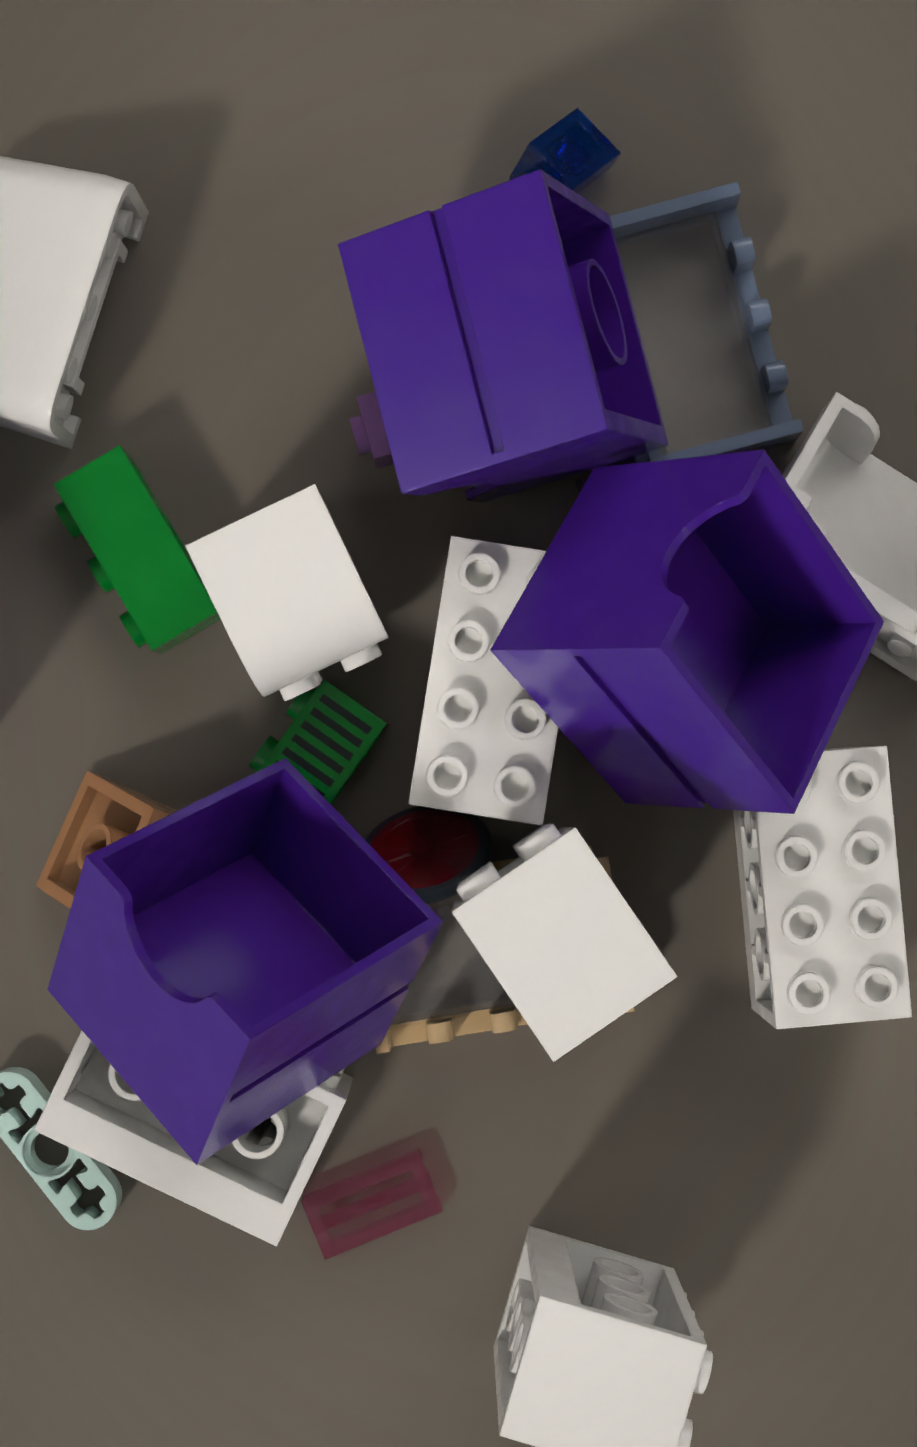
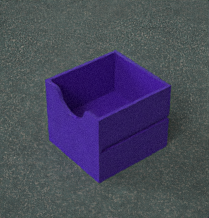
M541 169L444 204L442 208L437 210L425 211L338 244L402 494L422 496L448 489L476 485V487L465 491L467 501L483 503L585 472L595 467H601L669 446L610 215Z
M755 450L595 467L490 651L625 803L703 808L705 803H709L713 809L795 814L884 621L766 451Z
M284 758L87 855L47 990L193 1162L198 1165L381 1045L409 990L407 984L414 980L444 921L300 772Z

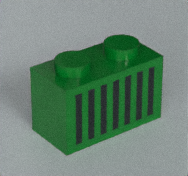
M323 679L317 688L296 696L286 712V715L294 721L280 741L272 735L266 739L251 760L249 767L258 772L286 758L332 806L389 724Z

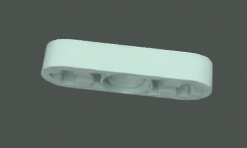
M10 1067L0 1071V1085L3 1083L8 1089H13L20 1085L24 1089L26 1095L21 1099L20 1104L30 1118L38 1113L40 1109L44 1110L51 1093L33 1072L22 1067ZM0 1086V1099H2L5 1093ZM0 1106L1 1139L64 1219L73 1227L81 1230H95L104 1226L116 1213L122 1200L120 1182L107 1165L68 1147V1156L63 1163L49 1165L42 1162L36 1155L34 1147L35 1140L39 1134L34 1131L36 1124L22 1136L16 1128L22 1126L27 1119L15 1106L7 1111ZM79 1159L86 1166L76 1175L79 1181L88 1190L94 1189L98 1185L105 1193L99 1202L103 1210L101 1212L93 1205L85 1210L79 1207L77 1200L83 1192L73 1177L63 1187L57 1181V1178L65 1175Z

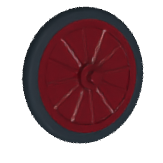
M423 806L406 809L387 818L376 826L365 839L426 904L442 901L458 894L456 891L458 883L487 864L492 853L490 833L486 825L476 815Z

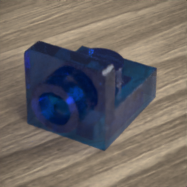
M577 107L529 142L509 180L541 169L574 192L579 193L612 168L621 152Z

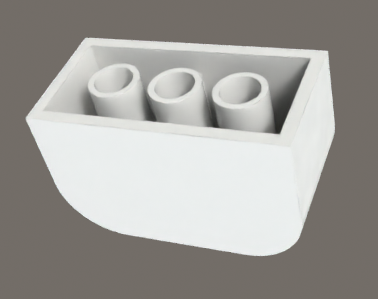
M315 484L185 545L243 665L263 697L279 690L284 701H287L320 685V682L323 680L319 671L340 661L345 672H348L382 655L378 643L389 638L324 499Z

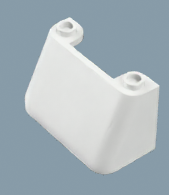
M0 156L1 427L72 449L81 419L70 414L74 398L69 393L80 396L82 394L85 383L79 378L107 289L116 262L125 263L128 250L121 240L126 237L140 241L149 214L134 184L104 174Z
M836 392L818 416L785 468L782 476L884 621L870 653L909 678L917 681V483L870 454L880 437L879 425L864 407L855 404Z

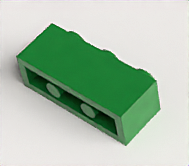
M121 445L53 484L62 499L61 503L54 506L60 520L74 539L81 535L86 539L95 554L94 557L87 560V564L95 579L107 594L114 589L117 591L128 610L119 615L120 620L138 648L148 644L152 651L163 654L220 620L219 614L186 547L132 456Z

